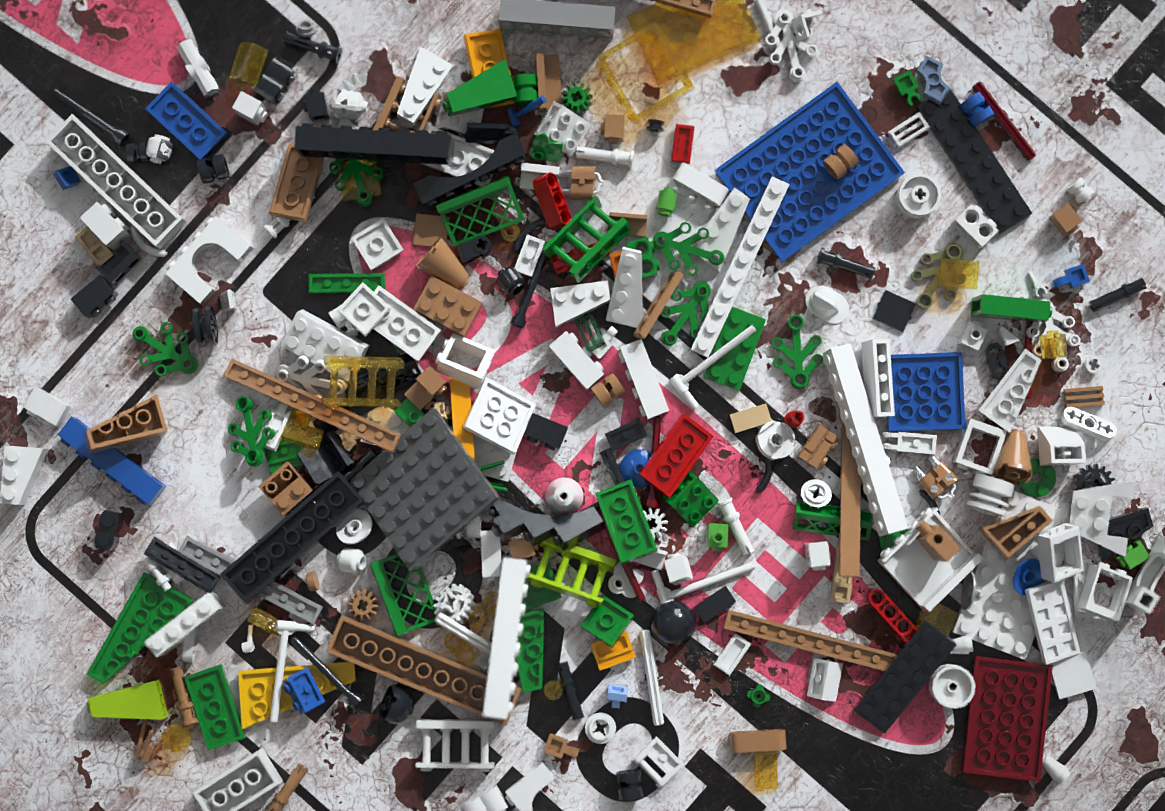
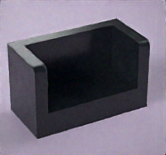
M123 240L119 242L121 246L102 266L97 265L95 267L114 285L142 259Z

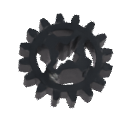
M1089 464L1086 465V470L1084 468L1079 469L1081 474L1074 475L1077 481H1073L1072 484L1076 485L1077 488H1074L1073 491L1083 489L1082 487L1085 489L1092 488L1093 486L1087 484L1091 482L1101 486L1110 485L1115 478L1109 477L1112 472H1105V466H1101L1098 469V464H1094L1093 467ZM1090 473L1089 477L1086 480H1083L1085 475Z

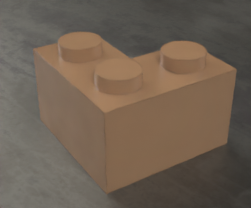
M429 366L404 395L420 411L424 409L427 411L433 406V400L437 396L442 397L447 392L449 384Z

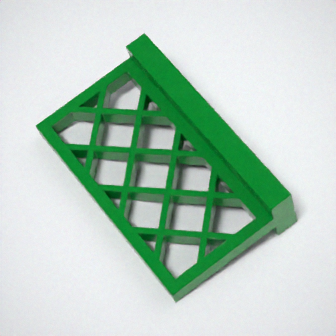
M509 176L436 205L454 247L462 242L490 234L525 220L511 186ZM507 189L511 195L509 203L498 199L500 193ZM484 198L494 200L491 210L480 206ZM496 202L507 206L503 216L493 212ZM470 204L477 207L473 217L463 213L465 206ZM508 208L517 210L519 218L512 220L505 217ZM479 209L489 213L486 222L475 218ZM452 211L459 214L456 224L448 221L446 213ZM491 214L502 218L498 226L494 227L487 224ZM461 215L472 220L468 229L458 225ZM474 221L484 225L482 232L477 234L470 231ZM456 228L466 232L464 239L456 241L454 236Z
M398 553L370 563L396 636L435 622V618L426 620L421 615L425 607L432 609L433 613L437 610L433 607L435 603L421 566L414 571L420 576L418 585L407 581L411 571L408 572L405 580L395 575L399 565L407 568L405 564L400 563L401 558L399 561L394 560L400 557ZM392 561L397 564L393 574L385 571L384 562ZM393 578L404 582L400 592L391 588L390 584ZM406 583L416 587L412 598L402 594ZM418 589L425 591L427 594L424 603L414 599ZM400 595L410 599L406 610L400 608L397 604ZM413 601L423 605L418 616L408 611ZM407 614L417 618L414 626L406 628L404 623ZM419 619L424 621L418 624Z

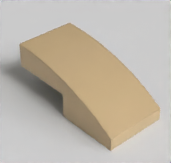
M88 226L75 236L76 240L87 251L86 253L96 265L101 266L114 255L108 246Z

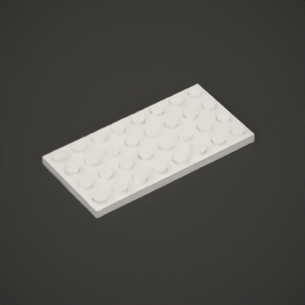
M1013 491L1011 498L1002 497L1001 501L1009 504L1008 508L999 506V509L1007 512L1006 516H995L992 523L993 525L999 521L1041 506L1053 520L1051 524L1040 532L1042 533L1062 524H1069L1070 512ZM1037 535L1008 560H1005L986 539L981 553L984 559L976 566L974 571L977 587H980L979 598H975L969 610H963L961 606L952 632L961 636H971V639L1026 660L1036 633L1027 596L1015 591L1012 579L1016 568L1024 560L1029 558L1039 560ZM1064 541L1053 545L1056 567L1061 566L1065 556ZM1043 579V581H1042L1041 584H1044V583H1047V582H1050V581H1049V580H1046V579Z

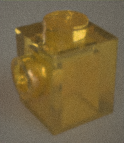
M1058 330L1047 331V335H1040L1042 359L1068 357L1066 334H1060Z

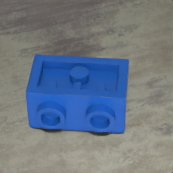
M308 667L283 680V688L288 695L290 694L293 700V708L300 715L325 702Z

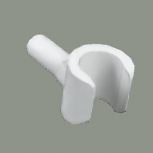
M1029 272L1028 276L1034 287L1033 295L1040 297L1038 289H1041L1042 293L1046 295V288L1039 286L1033 273Z
M248 625V642L242 643V650L245 653L252 652L255 649L254 642L252 641L253 625Z

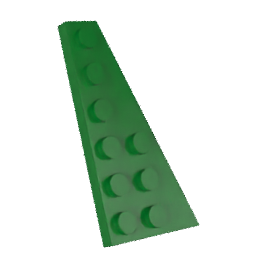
M143 572L86 675L103 684L106 683L147 645L145 643L146 640L179 616L195 600L173 587L164 591L156 583L157 579Z

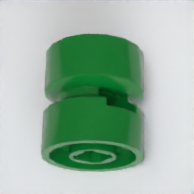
M519 74L513 76L514 88L517 90V97L514 99L515 105L525 106L538 98V92L535 90L538 87L537 75Z

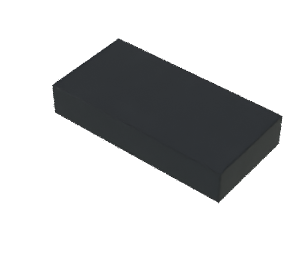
M724 586L695 605L694 608L705 623L734 604L736 600L728 588Z

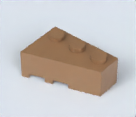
M1041 506L984 527L980 532L1001 556L1008 560L1051 524L1053 520Z

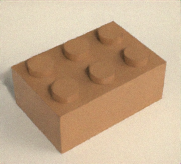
M431 275L413 310L466 338L483 303Z

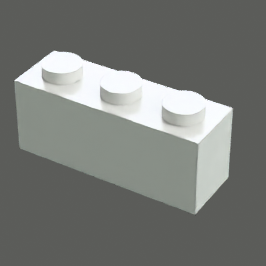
M565 331L549 345V348L582 386L588 390L604 376L602 372L604 368L598 361L594 363L591 360L590 356L592 354L585 346L581 348L577 344L579 340L572 332L569 334Z

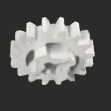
M452 584L451 589L446 586V591L440 590L441 596L435 598L438 603L433 605L437 609L434 613L436 615L442 613L455 622L463 624L464 618L469 619L468 613L474 612L471 609V606L475 605L472 601L474 596L469 589L461 584L459 586Z

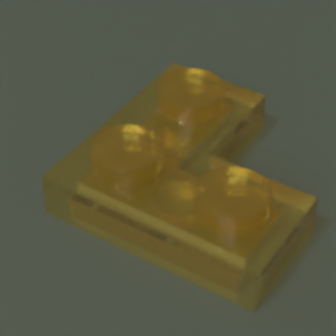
M293 408L281 434V440L318 450L325 433L323 430L308 426L312 416Z

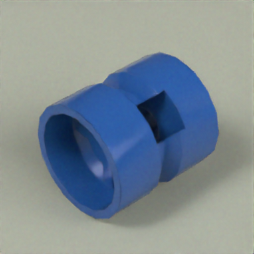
M980 92L972 95L959 105L963 113L969 115L968 120L973 127H977L995 114L989 105L984 104L986 100Z

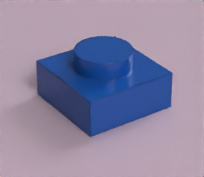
M72 166L56 170L53 174L63 190L77 186L81 182Z

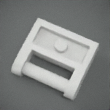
M657 736L632 760L635 765L638 764L656 782L655 785L659 789L684 765ZM646 755L666 773L663 777L643 759Z

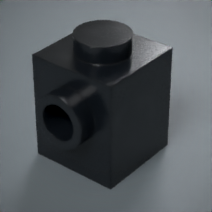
M313 90L305 95L306 101H303L305 113L308 112L311 121L330 118L324 92Z

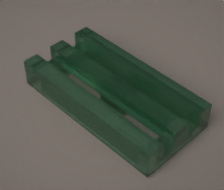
M591 311L587 312L588 315L586 316L582 315L581 319L577 318L574 320L589 353L606 344ZM588 320H591L596 335L599 339L598 343L595 340V337L589 326ZM583 323H584V325H585V328H586V330H587V333H588V335H589V337H590V340H591L593 346H591L590 343H589V340H588V338H587V336H586V333H585V331H584V328H583V326H582Z

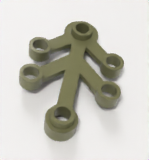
M950 243L944 248V251L933 254L925 253L921 256L920 261L923 265H929L932 261L944 259L941 266L925 270H914L911 273V279L915 282L935 275L925 293L917 297L916 303L919 308L927 309L932 305V295L941 280L945 289V300L952 301L956 298V292L953 290L948 268L952 263L955 272L953 277L955 284L961 285L965 282L966 276L962 273L959 261L963 255L960 245ZM955 250L956 255L951 256L949 251ZM924 256H928L930 258V261L928 263L924 262ZM915 272H918L920 274L919 279H916L914 277ZM958 275L962 276V282L957 281L956 277ZM947 292H952L953 298H948ZM922 298L927 300L926 305L921 304Z

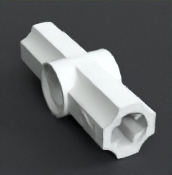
M191 39L179 43L177 46L178 52L185 61L189 74L197 82L203 95L207 97L215 94L219 90L218 85L210 74L207 63L200 56Z

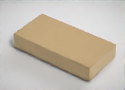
M767 404L729 415L735 433L772 421Z

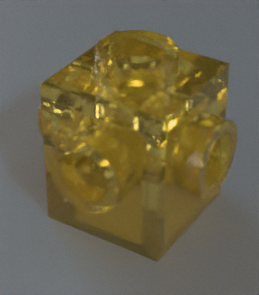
M181 723L169 724V728L163 729L164 733H161V743L165 745V749H171V752L183 751V747L192 745L191 726L182 727Z

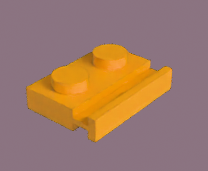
M624 631L613 648L601 640L590 644L599 670L636 658L627 631Z

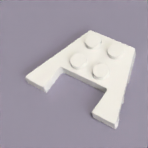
M1130 480L1073 491L1069 524L1079 527L1080 536L1122 556H1126L1128 538L1109 536L1107 532L1112 497L1133 498L1136 481Z

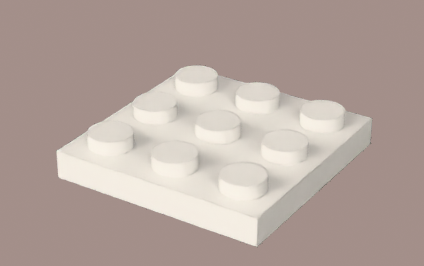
M486 377L477 393L463 429L513 455L517 451L536 404Z

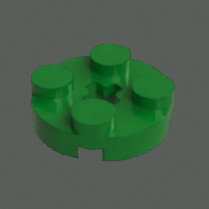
M1039 459L1030 460L1032 475L1039 473L1041 480L1034 483L1032 478L1031 481L1023 484L1024 481H1019L1020 490L1030 497L1046 496L1055 486L1056 471L1052 466H1040Z

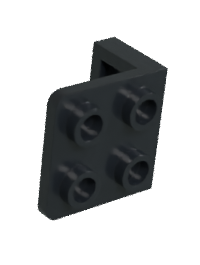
M334 430L328 432L321 440L297 453V457L315 485L330 479L338 471L341 473L348 469L353 463L351 453L345 449L341 437Z

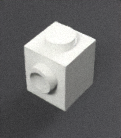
M977 321L969 322L958 345L977 352L988 332L984 328L985 325Z
M677 553L664 560L670 583L678 585L693 580L687 557Z

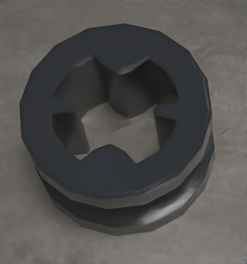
M648 119L649 126H647L646 130L663 132L662 125H664V121Z

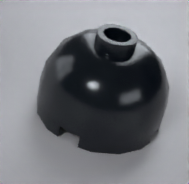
M394 684L389 686L381 704H384V710H380L379 719L384 723L399 724L405 721L408 715L411 716L414 704H412L410 693L401 686Z

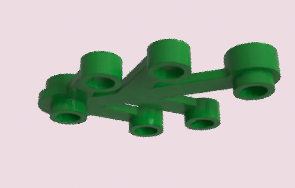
M345 159L332 161L329 164L330 172L338 174L341 171V164ZM349 159L346 169L341 177L335 180L334 186L338 191L345 190L346 183L353 173L358 189L356 195L357 202L361 206H368L372 202V195L366 190L360 171L372 176L374 180H381L383 172L378 167L372 168L358 160ZM337 165L338 169L333 170L332 166ZM380 172V175L374 176V173ZM339 182L344 183L342 187L337 186ZM366 194L367 198L362 199L361 195Z
M687 222L681 223L679 228L670 233H656L652 240L654 247L664 252L668 260V267L673 271L680 268V262L674 258L670 248L678 250L686 266V273L690 276L697 275L698 267L693 264L688 253L709 259L710 263L716 266L724 262L725 256L719 250L710 252L690 246L701 239L704 240L709 237L710 232L706 228H700L696 234L681 242L673 241V239L681 234L691 232L692 227ZM684 225H688L689 227L688 231L686 232L682 230V227ZM702 230H706L707 235L705 237H701L700 232ZM663 237L665 243L660 245L659 239ZM714 254L719 255V259L717 261L713 260ZM673 261L677 262L676 268L671 267ZM694 267L695 273L690 274L689 268Z
M699 281L693 285L692 289L674 290L670 297L672 301L678 302L685 297L692 298L686 304L671 307L665 306L663 310L665 308L668 309L667 315L663 314V310L660 313L662 317L666 318L670 317L671 314L681 313L671 330H666L661 334V342L664 345L672 346L677 342V334L688 317L691 329L689 332L690 337L696 339L693 332L698 330L699 333L700 328H698L695 307L699 302L702 312L700 320L704 322V315L709 312L707 298L711 294V288L708 283ZM701 287L705 290L703 294L699 293ZM676 292L679 294L678 299H674L673 297L674 293ZM669 335L673 336V340L671 342L667 340V337Z
M793 315L788 320V327L792 330L793 351L779 337L773 339L772 347L779 349L795 364V370L788 366L784 358L780 356L773 360V365L776 368L782 369L790 376V383L795 389L801 390L808 386L809 374L816 366L822 364L823 357L820 354L813 355L811 362L804 370L802 362L815 347L821 344L822 339L819 335H813L810 338V342L801 351L800 329L804 321L801 316ZM797 320L799 325L793 326L792 321ZM814 337L819 339L818 344L812 342ZM775 340H779L781 342L780 347H776L774 345ZM815 356L820 358V363L814 362ZM776 359L782 360L781 366L776 365ZM797 377H802L803 382L801 384L796 382Z
M163 322L160 326V330L165 336L166 345L150 336L148 329L143 326H138L133 330V338L139 342L145 341L162 352L154 355H141L139 358L140 364L149 366L151 363L168 359L178 362L168 366L157 365L155 368L157 375L165 376L167 373L180 370L185 374H192L197 370L198 361L190 355L188 346L189 336L184 332H180L176 336L177 342L181 344L182 356L176 352L172 335V324ZM165 325L170 326L168 331H164ZM140 330L143 331L142 337L137 336V332ZM181 335H185L186 337L185 341L181 342L179 339ZM148 357L149 361L144 364L143 358ZM187 361L191 362V366L189 368L185 367V363ZM160 367H164L165 369L164 373L162 374L158 372Z
M241 396L236 401V408L243 412L246 432L239 425L232 423L228 427V433L247 441L249 449L245 448L242 442L234 441L231 444V450L244 455L248 465L258 467L263 462V450L268 440L275 437V430L265 427L259 443L257 444L256 442L265 422H269L272 419V413L265 409L261 410L255 426H253L251 415L253 402L250 398Z

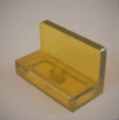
M241 42L230 78L242 80L256 86L268 50L255 43Z
M777 751L753 752L755 791L764 792L766 789H778Z

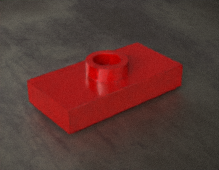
M676 124L671 162L690 165L695 126Z

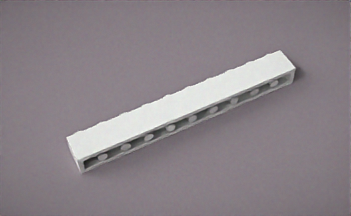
M851 344L831 348L822 353L823 362L829 373V381L835 392L834 397L840 408L841 419L845 424L846 436L850 440L852 455L856 460L857 471L863 482V490L869 501V510L873 514L875 529L879 537L907 529L908 525Z

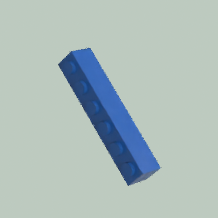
M71 416L57 434L62 438L60 441L67 447L73 446L77 449L75 453L83 459L86 457L92 461L91 465L97 470L103 469L107 472L106 477L110 480L120 482L123 490L129 494L133 492L137 495L136 499L143 505H153L167 486L117 448L89 454L84 434L90 428L78 418Z

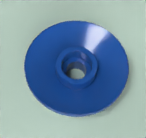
M642 449L633 450L625 455L621 462L620 470L625 481L632 480L634 487L642 488L649 485L646 480L638 475L640 472L636 470V466L642 465L644 467L651 457L650 452Z
M1029 558L1020 563L1016 568L1012 584L1017 593L1026 595L1025 589L1041 585L1043 579L1041 578L1040 560Z

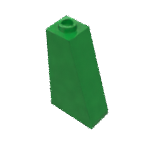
M506 60L500 61L449 92L443 98L444 101H442L443 109L448 113V116L451 117L513 101L517 94Z
M981 294L972 298L970 317L1046 322L1052 316V307L1050 306L1051 301Z

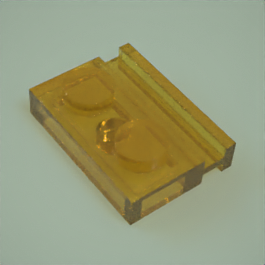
M941 258L938 287L978 289L980 261Z

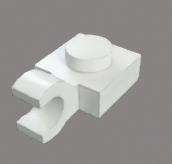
M611 326L603 336L598 332L586 347L601 359L613 346L609 340L614 337L617 330Z

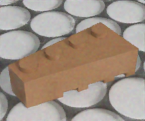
M157 394L119 413L113 418L107 419L86 430L84 439L88 453L91 454L164 436L168 430Z

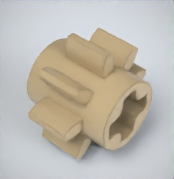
M443 401L433 404V408L438 410L446 423L448 419H452L451 406H447Z

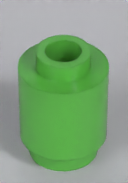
M664 187L663 190H659L656 214L671 217L672 213H674L678 196L677 193H674V189Z

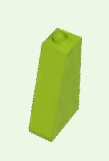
M160 679L88 698L86 703L87 710L91 713L92 717L162 720L168 717Z

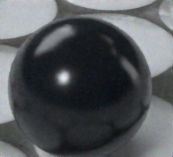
M669 601L660 604L654 610L650 619L651 632L655 639L665 646L678 647L684 645L695 633V615L689 606L680 601Z

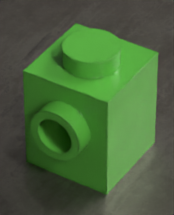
M708 523L707 546L711 547L712 551H723V547L728 545V524Z

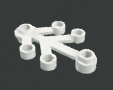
M781 9L775 14L774 21L776 25L771 33L766 36L764 42L769 47L774 46L777 42V35L781 30L783 31L784 37L776 51L770 55L769 61L771 64L777 65L781 61V55L787 47L792 69L789 71V78L793 82H800L805 76V70L799 65L795 46L805 52L808 57H814L818 49L813 44L808 45L803 41H797V38L791 33V29L794 30L791 21L793 15L790 11ZM781 16H786L787 21H783ZM799 25V32L803 35V28ZM809 26L807 28L810 36L805 39H809L813 34V30ZM769 37L774 40L773 43L768 42ZM809 48L814 50L813 54L809 53ZM772 56H777L778 61H774ZM795 70H799L801 75H796Z
M1051 302L1052 316L1049 318V321L1044 322L1045 329L1037 344L1032 348V353L1037 357L1045 353V345L1049 339L1055 357L1051 363L1052 369L1056 372H1063L1067 370L1069 362L1062 355L1057 336L1066 341L1071 347L1080 344V337L1075 334L1070 335L1053 325L1052 318L1062 323L1064 328L1073 327L1075 320L1071 316L1065 317L1055 311ZM1066 319L1070 320V326L1066 324ZM1033 322L1026 331L1027 336L1030 338L1037 337L1040 333L1039 326L1042 322ZM1031 329L1035 330V335L1031 334ZM1072 337L1076 339L1075 344L1071 341ZM1037 347L1041 349L1040 354L1036 352ZM1060 360L1064 362L1063 367L1059 365Z
M300 356L290 366L286 364L280 365L275 370L277 379L300 389L295 382L298 381L310 394L325 400V397L313 385L331 389L334 394H342L348 387L347 381L340 377L335 378L334 381L312 377L326 370L327 363L324 360H318L313 367L302 374L295 373V371L299 368L304 369L309 364V359L306 356Z

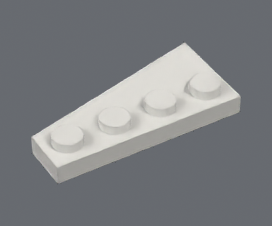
M420 47L397 112V117L414 126L434 97L435 92L438 91L452 71L453 65Z
M734 188L705 227L710 232L709 237L699 240L692 246L710 252L719 250L723 252L726 258L750 198ZM703 230L701 232V237H705L707 235L706 230ZM714 254L713 260L717 261L719 259V255ZM700 257L716 270L721 271L723 263L716 266L711 264L709 259Z
M623 247L606 321L637 328L643 319L642 251Z

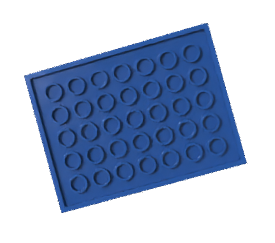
M838 82L831 85L714 170L730 193L736 188L750 198L745 210V214L750 221L756 212L771 177L789 184L764 237V240L781 263L905 173ZM843 144H846L857 156L859 164L853 169H846L847 173L841 179L836 180L827 171L823 161L831 154L835 155V151Z

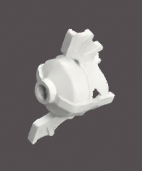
M366 72L363 74L353 73L350 79L342 81L343 89L336 88L338 97L335 103L332 102V108H335L336 112L333 116L340 118V122L337 125L338 128L345 125L351 126L352 129H359L351 120H358L362 113H367L368 102H364L362 94L354 91V89L366 85Z

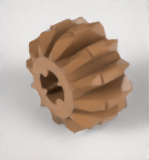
M363 589L362 595L359 590H356L357 598L354 595L349 596L354 602H347V606H353V609L348 610V613L355 611L353 619L358 618L360 615L361 622L364 621L365 615L368 620H372L370 613L375 616L378 614L373 608H380L379 604H374L379 598H371L374 595L373 591L367 596V589ZM361 600L368 603L365 611L364 608H359Z

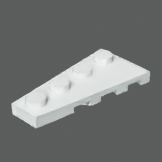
M1025 349L980 407L979 412L1011 434L1042 362L1041 359Z

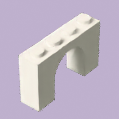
M217 216L214 219L210 218L206 222V228L193 237V243L180 252L179 259L176 262L170 263L167 267L168 271L165 273L203 306L216 291L197 274L195 262L198 254L209 246H220L226 249L238 261L242 262L253 250L252 246Z
M1165 536L1158 538L1149 553L1150 558L1145 560L1130 586L1125 605L1137 612L1150 614L1160 598L1153 592L1159 578L1165 571Z
M216 592L207 593L146 640L145 643L156 657L166 655L181 644L180 640L205 621L213 619L227 606Z
M542 761L508 788L505 798L511 806L515 805L519 811H533L532 801L534 796L554 780L555 776Z

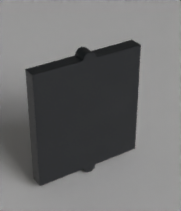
M885 290L881 301L877 303L878 307L872 319L904 332L908 321L912 319L911 314L916 303Z

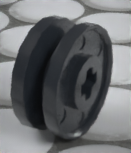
M211 305L206 306L205 315H203L199 307L193 308V329L198 347L206 346V338H208L212 346L218 345V326L213 307Z

